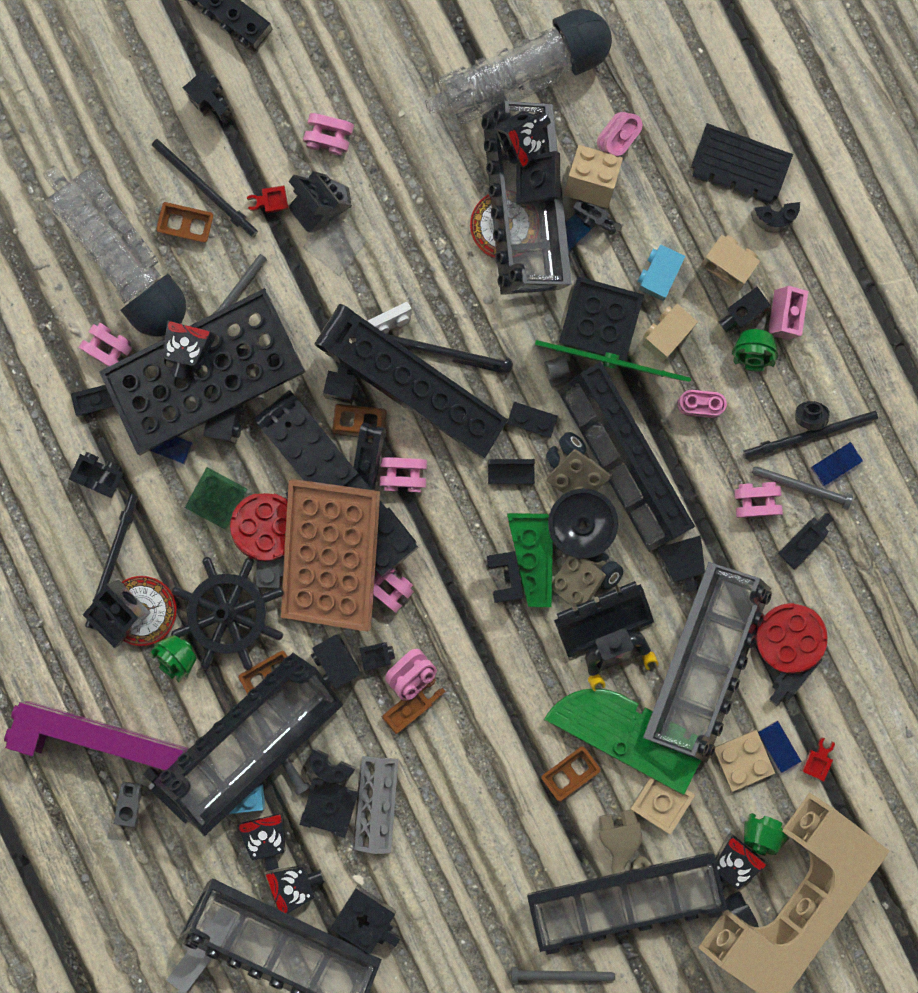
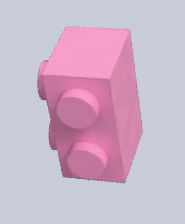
M785 286L774 290L769 333L774 337L786 340L802 336L809 291L792 286Z

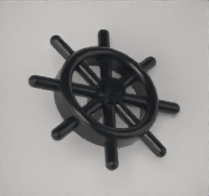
M204 557L202 563L208 578L200 583L193 593L179 587L172 589L174 596L188 601V625L173 630L171 636L175 635L180 638L192 633L194 638L207 648L201 662V668L204 670L209 669L216 652L225 654L238 652L244 669L251 670L253 665L246 648L253 645L261 634L276 640L283 638L281 631L266 625L268 614L266 603L282 597L284 591L282 588H277L262 594L260 589L247 579L253 567L254 559L249 557L245 559L239 575H217L211 558ZM223 583L235 584L228 601L221 586ZM211 588H213L218 604L203 598ZM245 589L252 599L237 604L242 590ZM199 606L213 612V614L199 620ZM256 607V621L240 614ZM218 622L211 639L203 631V628ZM236 623L252 629L245 638L242 639ZM226 627H228L234 643L232 644L220 643Z

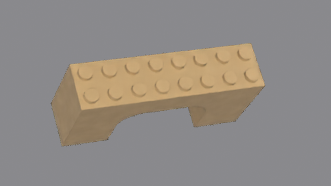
M810 792L782 830V832L807 850L810 856V868L807 876L777 918L766 926L752 927L729 910H726L698 947L721 968L757 993L790 992L890 852L845 816Z

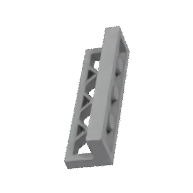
M362 756L354 850L373 854L391 853L398 759ZM370 762L375 763V773L373 775L369 772ZM370 786L373 789V796L371 797V799H369L367 795V791ZM368 809L371 813V820L369 822L365 818ZM366 833L369 837L368 847L363 846L364 835Z
M222 905L203 930L204 933L211 937L209 942L221 947L240 920L238 918L240 914ZM190 948L167 978V981L179 990L177 993H186L212 958L206 956L205 951L199 948L196 950Z

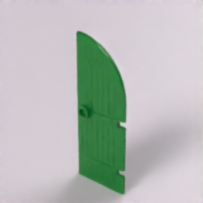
M536 340L534 345L555 350L556 352L559 351L603 362L604 367L612 369L620 366L686 382L691 381L690 377L619 360V355L606 352L605 356H600Z
M591 688L573 692L558 701L545 716L544 720L681 795L685 794L701 762L643 738L653 711L645 707L640 714L636 712L639 703L611 690L595 688L596 691H593ZM671 721L665 740L692 750L698 735L692 733L689 740L684 738L683 735L686 729Z

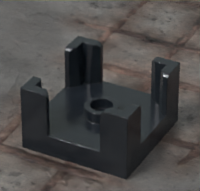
M515 551L488 555L487 563L489 568L507 566V570H503L505 583L510 584V588L493 592L494 603L522 599L523 594Z
M314 777L299 825L308 828L316 827L345 838L359 790Z

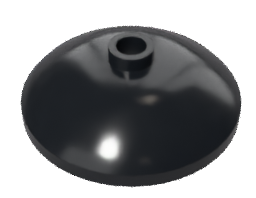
M574 489L563 494L552 506L548 517V529L552 541L563 553L574 558L587 559L602 554L612 545L618 532V515L614 505L605 495L592 489ZM587 522L588 528L585 530L581 529L580 523Z

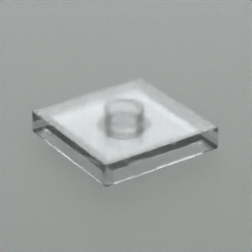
M336 217L314 232L303 246V249L337 276H340L368 240L340 217Z

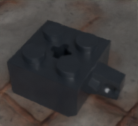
M358 885L330 928L368 954H371L377 943L383 945L386 941L396 947L401 940V937L392 931L394 926L390 924L396 914V910ZM364 914L367 915L369 923H359L360 918L358 916L363 917Z

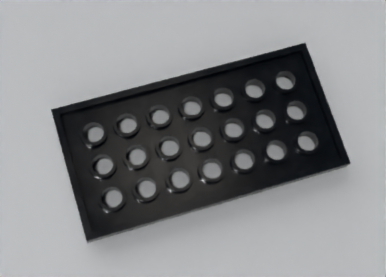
M266 288L190 325L191 327L210 331L214 335H218L219 343L210 348L202 365L208 368V374L204 378H198L197 369L188 367L186 373L187 385L184 388H177L176 380L178 378L171 376L173 368L167 367L166 360L163 357L165 339L99 371L137 455L140 456L306 373ZM253 314H259L261 317L260 323L256 326H251L249 323V318ZM233 324H237L240 327V332L236 336H230L228 333L229 327ZM264 334H268L271 338L269 345L265 347L260 346L259 338ZM242 345H248L250 348L249 354L245 357H240L238 354V349ZM223 355L228 356V365L220 368L217 364L218 358ZM273 355L280 357V364L277 367H270L269 359ZM254 365L258 366L260 370L258 376L250 378L248 376L249 368ZM150 366H155L157 369V373L153 378H147L146 370ZM131 376L135 377V386L127 389L125 386L126 379ZM231 376L238 377L239 383L235 388L227 386V380ZM215 386L218 390L217 396L213 399H208L206 395L207 389ZM159 387L166 388V395L162 399H157L155 396V392ZM139 397H144L146 401L142 409L135 408V401ZM190 397H195L197 400V405L193 409L186 408V400ZM170 407H174L176 410L175 417L167 420L165 411ZM148 418H154L155 426L151 430H146L144 427V422Z

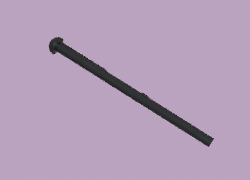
M386 334L408 350L415 349L453 358L452 362L502 374H508L513 369V362L509 357H506L504 361Z

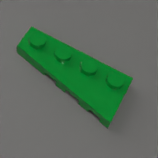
M507 513L528 607H552L553 541L548 529L549 514Z

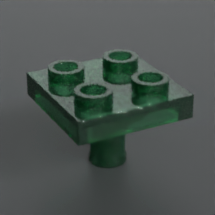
M206 467L184 508L227 530L235 508L244 499L248 489Z

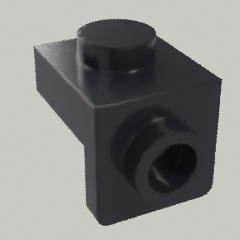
M387 642L359 648L364 671L392 665L391 660L395 659L393 646H388Z

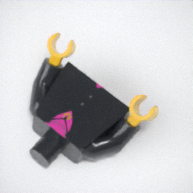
M623 628L594 641L592 648L585 655L590 675L588 682L593 691H596L595 686L599 683L602 688L606 686L599 674L601 671L642 655V660L647 670H650L648 664L651 662H655L657 666L659 665L655 653L651 651L642 633L629 632L626 628Z

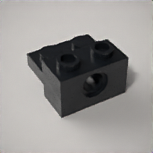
M203 69L182 87L190 102L203 116L211 110L225 127L232 122L229 115L231 110L228 108L229 105L225 102L221 92L223 88L212 72L208 75Z
M340 363L338 372L328 370L323 395L325 399L353 405L354 399L358 400L361 386L357 382L356 377L351 376L354 373Z
M116 580L102 588L92 600L93 603L83 613V616L113 648H116L133 630L140 626L151 612L120 580Z

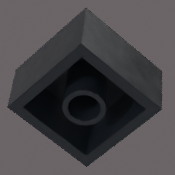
M335 634L312 648L314 653L311 654V657L317 667L322 665L326 672L322 676L329 687L334 686L337 689L362 674L340 634Z

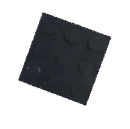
M577 276L558 344L605 356L606 352L619 355V360L626 362L644 294Z

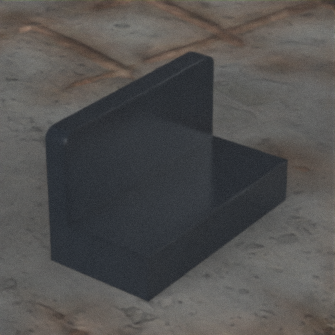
M488 459V484H535V459Z

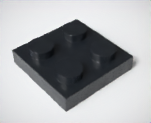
M552 151L538 154L524 168L516 165V204L523 206L560 199L559 152Z

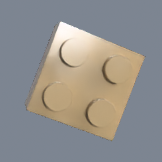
M578 145L564 196L608 208L623 158Z
M721 235L701 263V266L739 291L760 260L757 259L758 256L750 249L746 248L744 250L737 245L738 242L733 237Z
M678 304L673 308L668 306L658 319L660 323L658 325L653 323L643 336L645 341L642 345L662 363L698 323L696 319Z

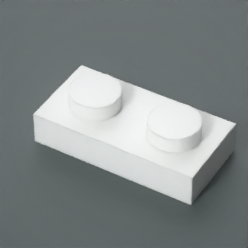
M405 302L368 320V322L387 334L389 330L397 326L402 327L411 320L412 308L408 302Z

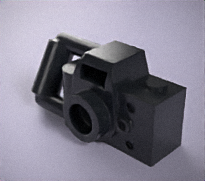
M577 200L573 206L574 212L583 217L581 222L590 229L594 227L599 230L605 229L611 235L622 230L620 223L611 220L610 213L595 204Z

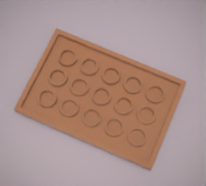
M296 479L289 480L283 572L284 594L282 596L281 618L366 632L371 630L380 491Z

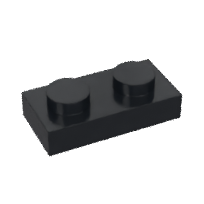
M514 402L507 425L551 438L558 416Z

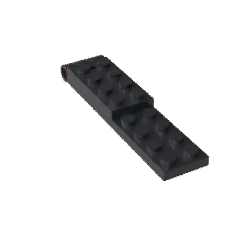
M343 304L337 306L314 343L317 348L326 352L325 354L402 407L409 408L482 459L486 458L508 421L506 417Z
M290 389L254 418L303 481L372 490ZM380 500L375 569L384 577L419 547Z

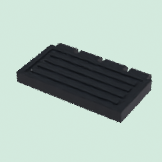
M707 123L690 168L695 169L692 175L694 178L708 182L709 176L712 175L714 176L713 185L729 190L731 183H734L733 192L751 198L753 190L757 191L755 200L770 205L772 199H777L793 154Z
M633 581L621 586V592L618 594L616 589L598 596L599 602H595L593 598L576 605L577 611L575 612L571 607L557 613L558 619L554 620L568 658L590 650L596 639L620 629L626 628L629 632H633L654 623L641 584L637 585Z

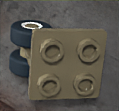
M566 432L559 439L560 449L552 446L546 453L548 462L555 468L547 476L546 481L564 494L580 488L598 491L610 479V473L583 455L586 452L585 443L572 432Z
M605 552L587 559L569 556L553 580L552 589L577 611L576 605L592 599L600 585L605 589H610L617 585L624 571L622 566L615 561L606 563L609 555Z

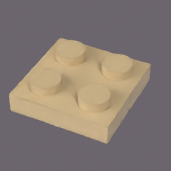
M757 730L715 746V755L732 792L775 774Z
M649 778L630 809L671 835L695 797V794L686 790L685 794L681 795Z

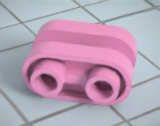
M626 112L615 114L598 136L597 146L599 150L615 156L624 154L642 130L641 118L636 114Z
M310 113L307 123L313 126V130L305 131L303 142L307 143L306 147L314 150H319L320 147L329 149V153L339 156L342 153H347L350 143L344 140V135H352L354 124L345 120ZM322 129L336 132L335 137L321 134Z
M101 323L98 326L93 324L88 331L94 336L90 343L83 340L78 347L108 367L119 362L117 359L121 353L128 356L133 349L129 346L131 343L129 340L121 335L116 338L109 334L111 329ZM102 341L113 347L109 355L98 349Z
M700 390L685 391L677 401L678 410L683 415L716 418L725 411L727 406L726 399L722 394Z
M381 458L380 467L387 468V476H380L379 486H384V491H398V487H405L407 492H421V488H426V478H419L420 470L427 469L426 459ZM410 469V477H396V470Z
M776 482L762 483V487L753 488V484H740L739 489L734 490L735 499H742L743 507L736 508V518L783 515L782 505H775V497L782 496L781 486H776ZM765 498L766 506H752L751 499Z
M394 568L384 577L375 569L377 575L374 577L373 594L397 613L402 607L397 602L402 595L409 598L414 592L411 589L413 584L403 576L401 579H398L393 574ZM384 580L395 588L390 596L379 587Z
M413 649L405 654L387 672L385 680L395 690L400 699L410 700L434 679L437 669L430 660H427V657L420 649Z

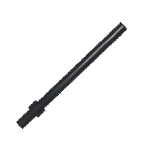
M159 139L153 141L151 146L231 218L230 221L235 226H240L251 237L258 233V230L246 220V216L240 210L236 211Z
M875 410L829 424L822 429L805 431L772 442L769 440L764 441L759 446L743 450V455L745 459L762 454L763 456L773 454V451L877 420L878 414Z
M129 494L125 509L120 513L119 520L121 521L95 596L110 582L129 523L132 524L135 516L133 512L138 496ZM86 620L85 627L93 629L94 627Z

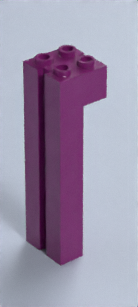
M32 701L19 702L18 706H14L11 714V719H14L11 728L7 729L4 737V742H7L6 749L34 756V752L42 754L46 738L51 736L163 770H167L181 754L189 749L185 746Z

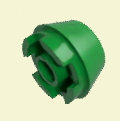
M760 329L743 331L732 349L735 365L743 364L745 365V370L760 372L764 371L766 366L774 367L779 357L773 335Z
M175 635L155 643V647L149 654L151 658L154 659L156 657L158 659L159 669L170 679L176 676L178 682L184 677L187 678L197 659L192 651V646L186 640H181Z
M754 813L749 814L747 821L744 822V844L752 848V851L764 856L766 854L777 855L789 840L788 835L782 832V822L768 816L757 819Z

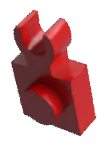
M285 185L262 189L263 196H247L248 201H257L255 206L248 207L249 211H257L261 207H265L266 213L289 210Z
M821 737L818 741L817 752L809 751L801 770L822 781L825 780L833 762V759L828 758L827 755L835 747V742L831 741L830 746L824 748V737Z

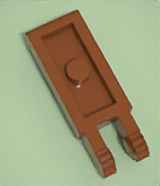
M435 677L414 698L399 701L381 716L395 734L399 733L431 707L432 703L446 692L443 688L438 689L429 699L423 694L424 690L435 684Z

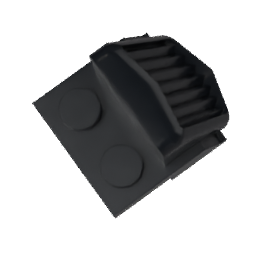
M313 171L308 178L293 175L288 181L294 188L293 192L297 195L290 204L289 210L309 233L316 232L333 218L338 217L348 208L352 207L349 187L330 179L326 174Z

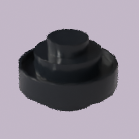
M816 401L803 402L795 410V421L798 425L808 430L822 429L829 422L830 411L822 403Z

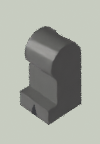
M564 355L544 362L543 366L551 387L571 380L569 376L570 370Z
M122 782L113 824L138 828L142 784Z

